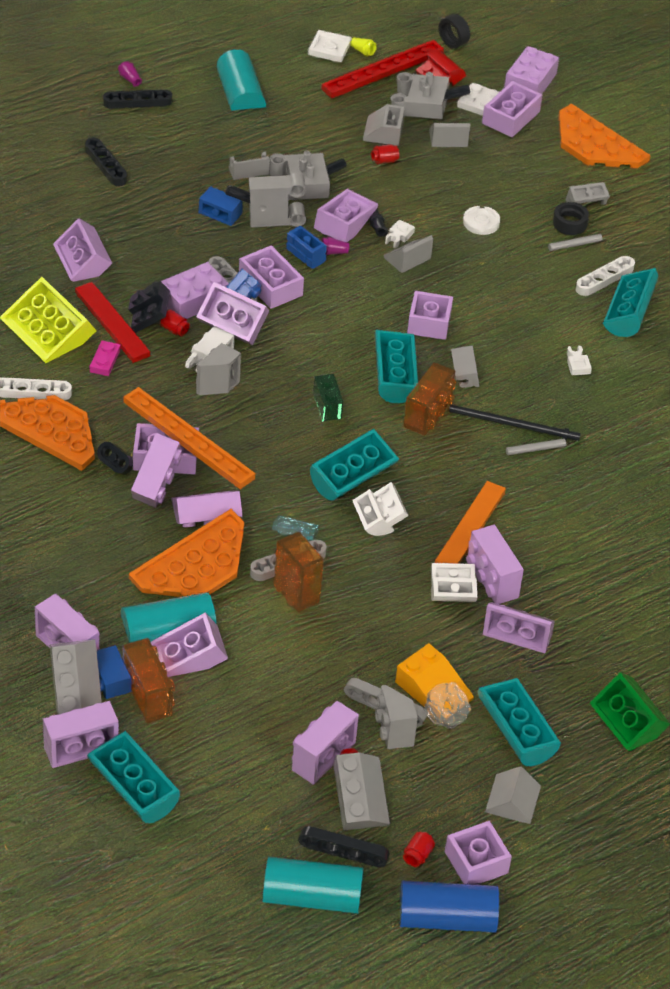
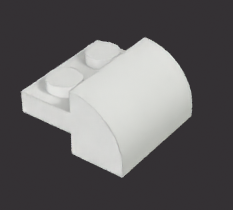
M392 482L375 493L369 489L353 499L364 529L374 536L393 532V525L408 516L397 489Z
M432 563V601L476 602L477 580L475 578V564Z

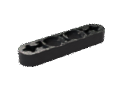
M165 89L106 92L103 95V105L109 109L165 107L172 104L173 94Z
M88 138L85 141L86 153L112 185L124 186L127 183V172L100 139Z
M312 826L303 827L298 838V842L303 847L374 867L386 866L390 855L389 850L384 846Z

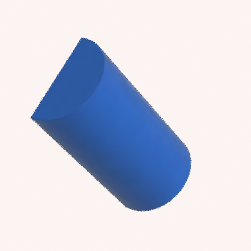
M401 881L400 927L497 933L499 917L498 886Z

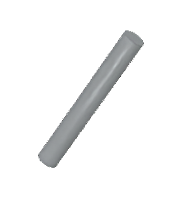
M596 234L548 244V249L553 251L602 241V235Z
M557 439L506 447V454L514 455L565 447L566 440Z

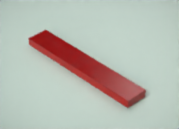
M93 282L75 288L76 295L117 344H121V349L132 363L150 357V350Z

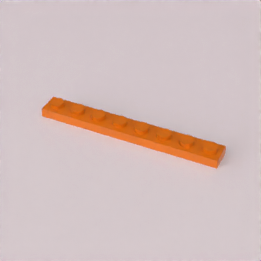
M137 387L124 396L123 403L170 438L180 442L182 447L240 490L255 480V472L141 388Z

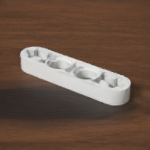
M622 256L577 280L576 292L579 295L588 296L621 279L622 275L633 272L635 260L629 256ZM608 271H615L616 273H615V274H612V273H609ZM594 278H600L603 281H597Z
M0 378V387H3L0 388L1 398L34 397V399H46V396L55 395L63 400H68L72 396V386L67 381ZM19 387H26L27 389L21 391V390H18L17 388H19ZM39 388L48 389L44 392L38 391Z

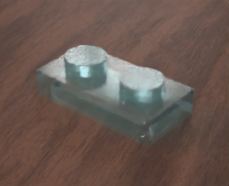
M280 515L274 520L272 530L278 531L281 535L298 536L299 539L304 541L313 540L319 528V525Z

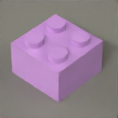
M415 291L407 333L446 340L453 297Z
M490 821L447 836L445 853L463 884L477 885L509 873L512 856Z

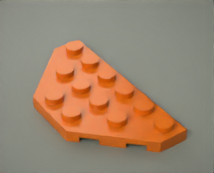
M570 104L559 111L561 148L586 165L594 166L595 163H605V166L620 167V164L630 165V168H639L650 161L651 155L575 105Z
M55 395L46 396V399L34 400V397L18 398L17 402L0 400V427L81 471L95 459L88 415L84 410Z
M232 509L226 511L130 572L129 579L141 593L175 597L205 592L209 594L214 593L237 578L244 521Z

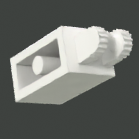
M214 326L209 332L204 334L198 343L194 344L191 350L192 354L187 359L185 367L191 369L221 343L234 349V335Z

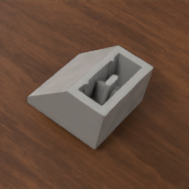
M386 104L370 114L367 118L363 141L399 146L405 107Z
M223 343L213 348L196 366V394L210 395L230 392L240 382L241 353Z
M381 685V693L377 695L379 709L375 710L376 721L381 724V740H385L387 749L414 746L418 717L413 700L387 685Z

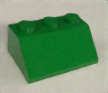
M621 672L590 702L594 710L627 751L656 740L670 725L669 721L634 678Z

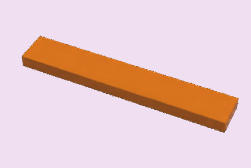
M490 481L485 483L436 558L435 563H461L469 550L471 532L484 527L504 496L505 487Z

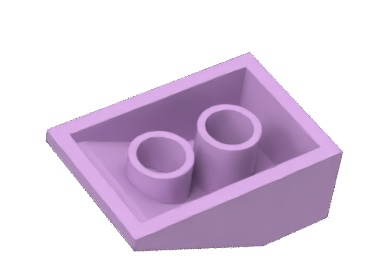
M346 189L317 210L314 229L334 239L348 242L357 235L378 208V204Z
M206 612L148 643L160 679L210 669L228 659L218 626Z

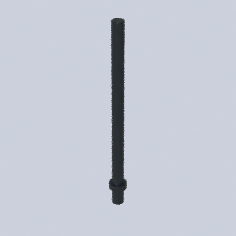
M452 404L449 412L559 436L565 440L567 438L580 440L581 433L569 431V428L560 429Z

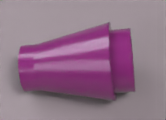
M129 61L121 63L118 68L119 75L134 87L139 86L142 79L134 64Z
M329 236L321 240L327 245L326 255L348 254L349 252L348 242H343Z

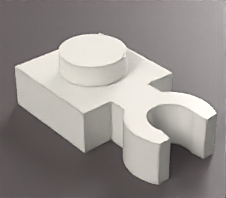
M398 220L389 229L385 244L393 241V247L397 248L400 240L406 242L413 235L415 227Z
M568 346L567 363L571 375L591 374L592 368L588 356L582 355L583 348L581 346H578L577 351H573L571 346Z

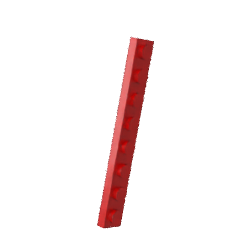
M435 40L428 41L322 83L321 90L331 99L425 62L429 60V53L433 51L444 52V48Z

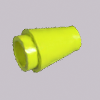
M353 37L350 42L351 47L365 56H372L377 48L376 43L372 39Z

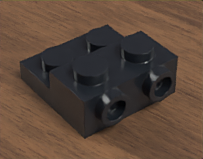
M161 281L153 282L146 289L138 290L130 297L128 311L133 314L131 329L135 333L166 317L170 290Z

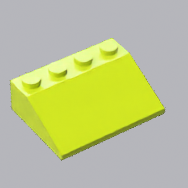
M43 277L0 316V319L45 363L83 345L96 332V329Z

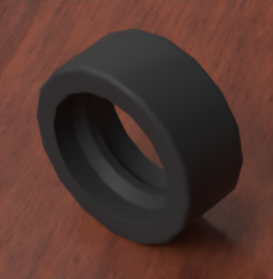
M451 14L440 21L438 26L439 35L446 46L456 49L468 43L471 34L470 28L462 16ZM451 25L456 29L458 38L453 34Z
M576 202L561 203L554 210L553 226L560 233L566 235L581 234L587 228L589 212L583 205ZM573 216L578 218L579 221H568L562 217Z

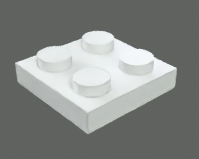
M318 30L309 48L308 55L334 62H342L352 37Z
M471 83L469 86L470 94L461 96L457 107L483 116L484 106L499 92Z

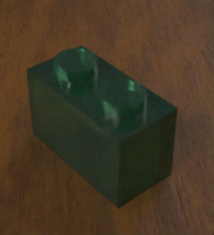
M334 374L314 376L313 395L322 421L342 419L344 401Z

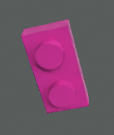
M101 340L91 362L90 372L109 376L120 353L121 344Z

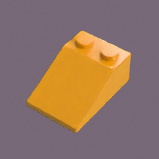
M429 643L397 665L395 683L441 722H444L474 699L473 694L446 657Z

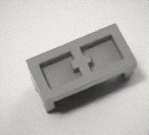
M262 152L260 159L239 162L234 161V156L230 157L229 170L233 180L269 175L270 158L266 156V152Z
M600 182L569 187L566 202H576L579 204L602 200L601 205H605L610 196L605 183Z
M473 346L451 349L456 380H468L460 382L459 387H479Z

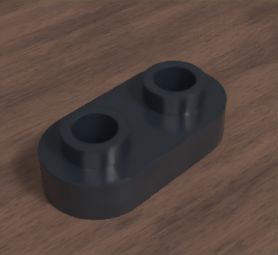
M103 442L98 447V458L113 471L124 475L132 470V457L116 444Z

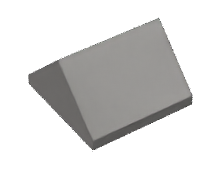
M434 123L429 127L432 147H468L470 123Z
M430 235L411 241L383 256L390 264L403 273L431 259L433 237Z
M522 766L496 774L485 812L531 824L541 785Z

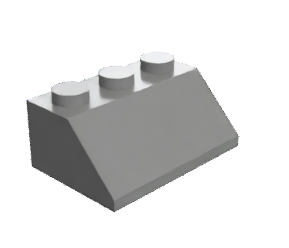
M95 639L50 644L56 711L58 715L74 709L102 703Z
M363 753L336 755L333 765L343 831L389 826L390 822L379 757Z

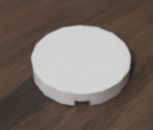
M474 206L465 211L463 224L472 233L488 235L498 230L500 216L490 207L480 208V206Z

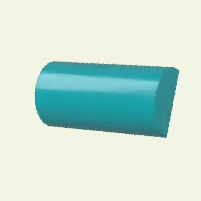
M234 49L222 54L217 61V70L231 111L266 107V101L248 53L243 50Z
M656 268L621 276L603 325L610 333L619 337H630L639 331L658 281Z
M376 330L375 347L379 394L385 401L390 403L408 402L417 395L419 390L414 334Z
M372 429L312 464L310 475L317 491L324 498L335 500L397 463L399 458L376 430Z
M208 592L121 608V618L131 648L148 645L149 642L205 612L216 623L213 601Z
M518 678L483 686L478 689V697L523 765H539L550 759L558 751L561 742Z
M126 731L87 754L92 764L143 822L153 823L162 819L177 804L180 791Z
M268 856L262 902L358 914L363 868Z

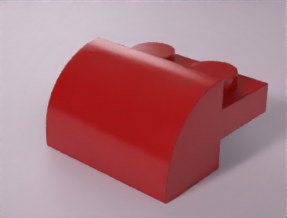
M441 51L429 53V60L416 69L418 75H426L427 72H432L433 76L449 77V84L453 86L467 76L461 67Z

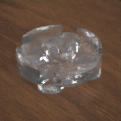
M454 682L438 684L426 696L425 710L430 720L438 726L442 725L449 729L455 728L466 720L471 711L466 694ZM445 701L450 703L451 711L449 708H444Z

